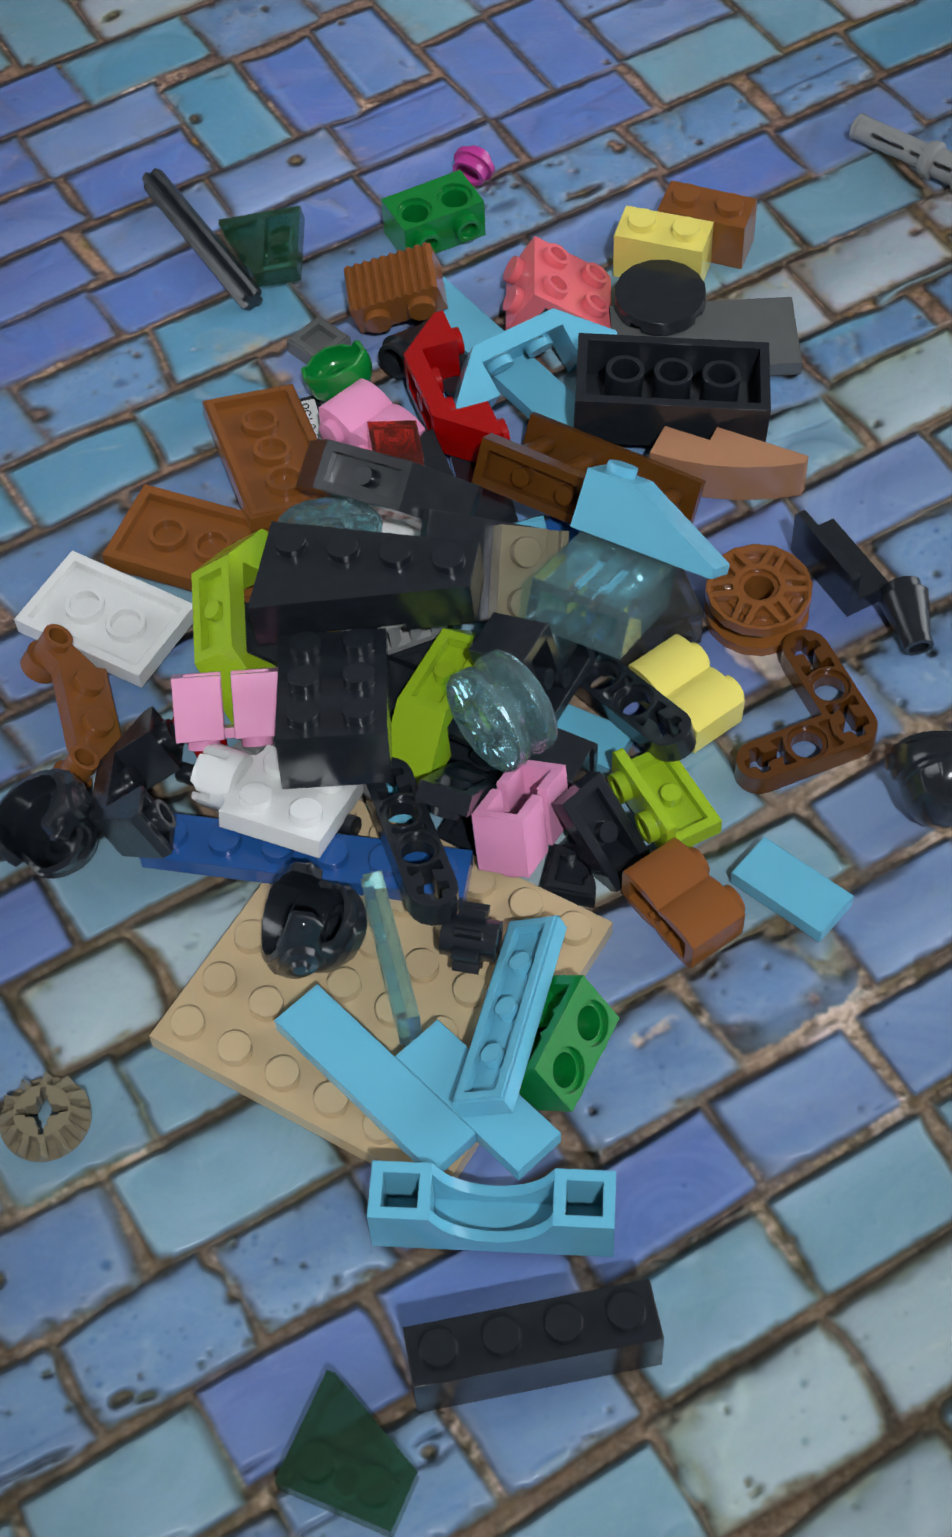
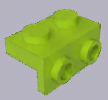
M623 748L612 752V773L608 775L609 786L621 804L627 802L635 814V823L638 831L648 844L654 842L657 848L675 837L689 848L721 833L722 819L680 760L665 762L653 757L648 752L630 759Z

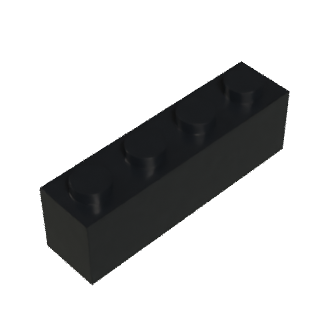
M650 1279L402 1327L418 1413L662 1365L664 1335Z

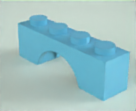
M372 1160L367 1221L372 1246L614 1257L616 1171L555 1168L547 1176L530 1183L497 1186L477 1184L455 1178L440 1170L434 1163Z

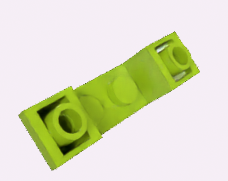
M260 529L225 547L191 573L194 664L200 673L221 672L223 711L231 724H234L231 670L276 667L265 660L247 653L244 589L255 583L268 532L264 529Z
M442 628L397 698L391 722L392 757L407 762L412 769L418 786L420 779L445 767L451 757L447 727L476 680H480L469 653V648L477 632Z

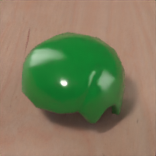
M358 340L353 341L352 346L339 344L324 347L310 358L307 366L301 368L306 387L314 397L323 402H327L361 378L371 382L373 372L371 358Z

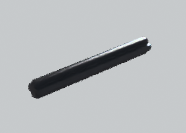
M154 168L151 173L145 172L142 177L145 183L144 189L241 308L251 310L254 306H260L263 298L260 296L262 293L260 287L166 174L157 168Z

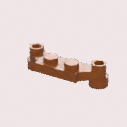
M49 624L44 628L39 639L32 641L28 645L20 659V666L24 674L35 682L42 684L53 682L68 754L64 760L56 762L52 769L57 768L71 772L82 781L87 791H89L92 785V777L96 773L100 760L121 737L108 675L105 668L96 667L72 645L73 637L65 627L58 624Z

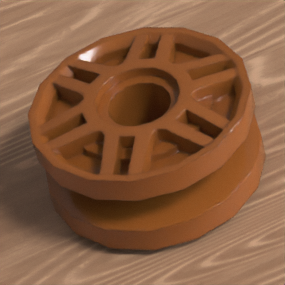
M750 544L733 548L722 555L730 564L728 573L714 579L707 578L704 619L708 630L722 646L742 655L766 656L782 652L783 641L788 634L808 627L813 586L806 566L792 553L776 546Z

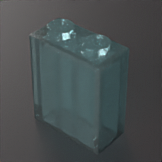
M581 531L533 576L525 619L549 623L552 634L621 659L667 609L677 567Z

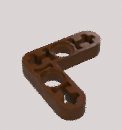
M801 629L788 634L783 641L780 663L785 675L812 718L749 741L741 746L736 755L734 776L736 783L749 793L764 794L864 757L875 746L878 731V721L875 714L827 640L820 633L813 630ZM802 651L803 654L796 655V652ZM814 655L812 663L814 671L810 673L811 664L806 658V656ZM824 685L834 686L842 692V697L833 701L823 700L815 694V689ZM847 713L846 722L851 730L854 732L863 731L862 736L857 737L852 731L844 733L845 717L843 715ZM809 741L816 744L821 752L815 757L805 758L797 755L792 750V746L797 742ZM777 752H781V757L777 758ZM756 762L760 767L768 766V771L761 773L757 767L749 768L750 763Z

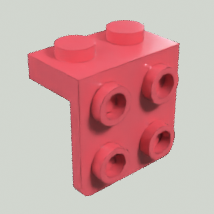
M536 236L533 237L519 257L515 255L508 262L503 274V280L506 281V296L503 301V310L506 311L505 331L540 315L545 308L548 310L555 308L611 328L609 306H612L611 278L600 265L593 262L588 263L568 253L562 246L548 243Z

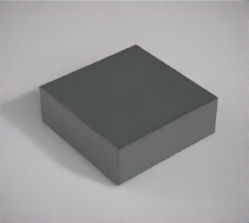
M320 316L286 340L288 352L306 365L310 358L324 347L339 344L352 346L350 336Z

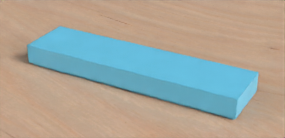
M559 915L509 921L452 1102V1106L460 1117L514 1112L567 929Z
M318 984L274 1020L276 1030L414 1162L434 1163L444 1172L477 1142L476 1132Z

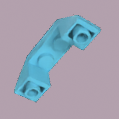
M555 308L550 309L473 345L463 362L453 396L456 409L488 401L492 408L500 397V393L490 376H495L514 364V358L525 353L532 358L554 346L568 373L576 370L578 333L618 334L614 329Z

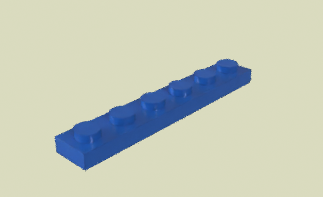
M173 813L176 827L172 854L164 859L139 857L143 868L273 884L278 874L292 863L311 862L314 866L323 870L322 880L342 886H351L361 896L404 901L382 841L377 838L336 833L321 857L317 858L219 827L218 818ZM444 847L458 882L459 907H462L463 901H466L474 863L473 850ZM412 852L403 859L409 863L422 864L429 861L432 857L427 853ZM432 882L424 885L425 894H428L432 900H436L432 890Z

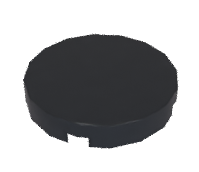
M648 260L635 264L621 274L615 285V311L629 327H631V323L641 327V332L645 334L672 335L685 331L695 324V319L700 314L702 316L705 310L706 288L704 281L696 271L679 262Z

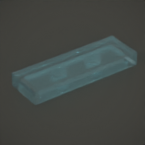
M381 870L363 874L361 885L364 905L399 1043L406 1047L422 1033L421 1022Z

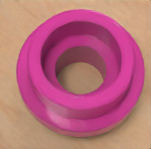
M461 146L454 154L455 163L453 171L461 170L473 186L482 185L495 172V166L491 161L489 153L479 146Z

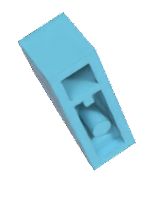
M612 459L608 460L607 465L588 467L570 527L708 579H714L728 573L730 564L653 481L636 476L637 467Z

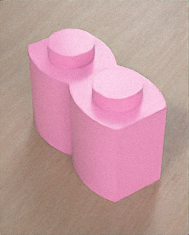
M362 378L318 407L319 433L322 439H330L401 459L406 458L425 431L424 426L412 413L402 406L392 403L381 389Z

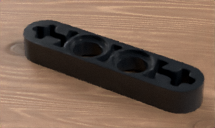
M591 640L596 659L575 694L607 720L611 721L653 757L665 762L679 761L687 757L696 745L692 721L688 714ZM613 676L616 678V681L607 688L594 689L590 687L594 680L599 677ZM642 701L650 704L647 710L641 714L627 715L623 713L624 709L633 702ZM659 722L662 729L668 733L662 737L658 727Z
M392 757V783L390 784L396 787V793L389 796L386 783L364 784L365 800L409 914L421 924L429 926L442 925L451 921L458 912V882L426 804L415 801L418 784L412 769L407 762ZM402 814L411 815L417 819L413 823L403 826L394 825L388 821L393 816ZM412 852H423L432 857L429 861L422 864L409 863L403 859ZM432 882V890L436 900H432L428 894H425L424 885Z

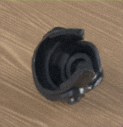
M928 731L909 735L893 745L890 753L885 757V768L890 772L891 779L897 781L900 786L903 804L907 813L918 823L927 827L952 829V731Z
M57 768L46 769L21 780L8 791L0 801V855L9 864L17 867L22 862H25L38 876L54 879L77 872L90 861L96 851L99 829L88 818L92 797L82 781L67 770Z
M294 862L280 872L269 891L261 924V955L274 974L285 978L300 979L312 973L335 971L355 957L366 936L368 920L366 908L361 897L351 886L332 884L322 880L323 870L314 866L311 862Z

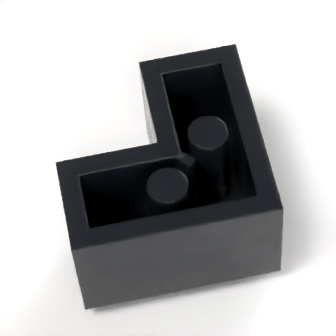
M532 611L526 619L493 612L481 632L475 635L469 648L471 659L488 700L552 726H555L596 659L585 622Z

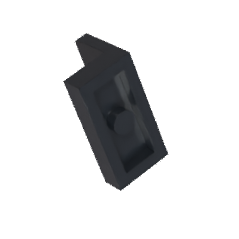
M806 510L795 514L791 552L806 566L808 572L846 617L879 602L882 597L881 588L889 581L834 518L818 525Z

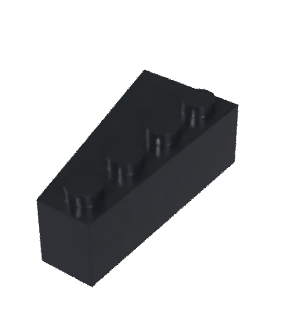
M272 521L248 604V612L257 643H277V636L296 634L303 631L316 633L355 628L377 629L382 626L404 624L406 630L475 623L485 580L480 542Z

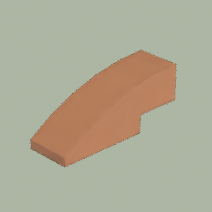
M664 426L650 451L649 458L705 480L701 497L729 500H762L802 495L805 489L809 456L719 427L716 428L713 436L708 440Z

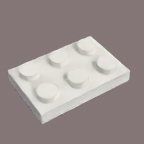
M71 551L15 617L14 621L18 632L36 640L39 639L44 628L49 624H58L65 627L73 637L72 645L96 667L105 668L108 673L142 688L193 624V609L191 602L75 551Z

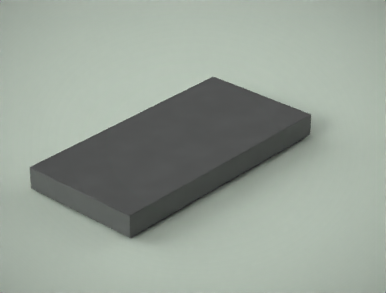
M792 297L706 301L705 310L702 316L700 314L695 319V324L685 331L672 335H649L642 333L641 327L635 326L632 323L631 327L622 322L615 311V305L609 306L611 329L616 330L618 335L769 342L770 376L801 374L802 358Z

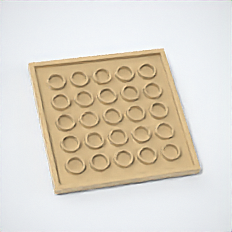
M358 800L349 813L360 817L362 820V827L357 836L380 839L366 803ZM391 822L392 824H394V825H399V826L409 825V824H400V823ZM441 840L443 847L460 849ZM473 855L474 863L466 901L491 905L489 917L493 920L503 921L502 943L509 921L559 915L567 929L553 975L586 976L611 937L613 922L520 877H507L501 873L479 870L477 857ZM261 883L151 1032L149 1037L152 1046L372 1164V1160L414 1162L276 1030L274 1020L318 984L394 1056L401 1052L436 1020H439L460 1041L470 1048L496 963L484 962L479 975L452 971L453 959H450V956L439 954L441 925L429 926L417 922L409 914L404 901L359 895L366 908L368 923L365 940L352 960L335 971L312 973L300 979H290L276 975L269 969L261 955L262 917L268 894L273 884ZM476 1142L444 1172L459 1178L478 1148L479 1143Z

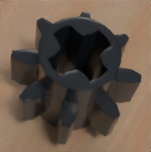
M463 901V906L459 907L458 914L451 921L441 925L439 954L450 956V959H453L452 971L479 975L484 962H497L502 943L503 921L493 920L489 917L491 905Z

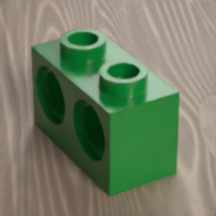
M461 170L381 199L384 233L397 251H404L407 247L413 249L415 245L422 246L424 242L431 244L435 254L486 235L484 200Z
M553 975L519 1091V1095L536 1110L573 1112L620 1019L584 975Z

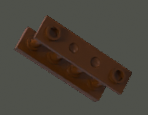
M533 412L530 414L523 445L493 433L482 437L471 483L571 524L588 467L607 465L609 459L618 460L637 467L636 476L653 481L693 524L706 481Z

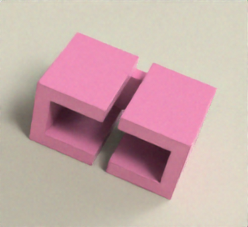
M278 667L231 670L234 724L227 725L224 723L220 671L172 675L171 689L176 743H188L189 751H204L207 745L220 744V740L227 738L241 739L242 747L273 745V736H275Z
M516 758L497 781V789L492 788L471 815L478 869L501 873L507 877L529 878L548 853V845L553 846L566 828L551 803L568 790L566 765Z

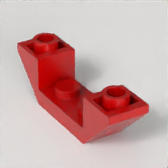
M442 310L433 313L404 353L407 390L426 431L434 430L443 453L476 463L482 437L493 433L510 440V434L504 418H496L488 401L456 409L453 398L451 396L444 397L442 380L460 375L459 355L465 353V347L459 328H451Z

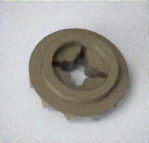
M44 1072L42 1078L32 1081L22 1079L20 1087L12 1095H4V1107L0 1115V1134L7 1148L16 1156L33 1162L56 1160L72 1152L83 1141L91 1124L92 1110L85 1090L76 1085L68 1075L65 1078H59ZM44 1100H48L53 1112L58 1113V1115L48 1117L47 1125L44 1126V1133L41 1134L35 1119L30 1117V1115L38 1114L41 1105L44 1104Z

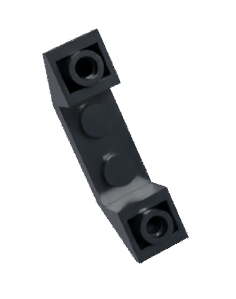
M330 439L310 440L295 486L300 490L341 501L342 498L403 514L421 523L423 510L430 508L475 516L483 491V487L427 466Z
M153 706L145 710L100 760L96 770L88 818L122 856L164 859L172 854L176 827L175 817L164 801L161 799L154 800L147 790L181 769L183 746L185 743H176L174 722L170 719L164 720Z

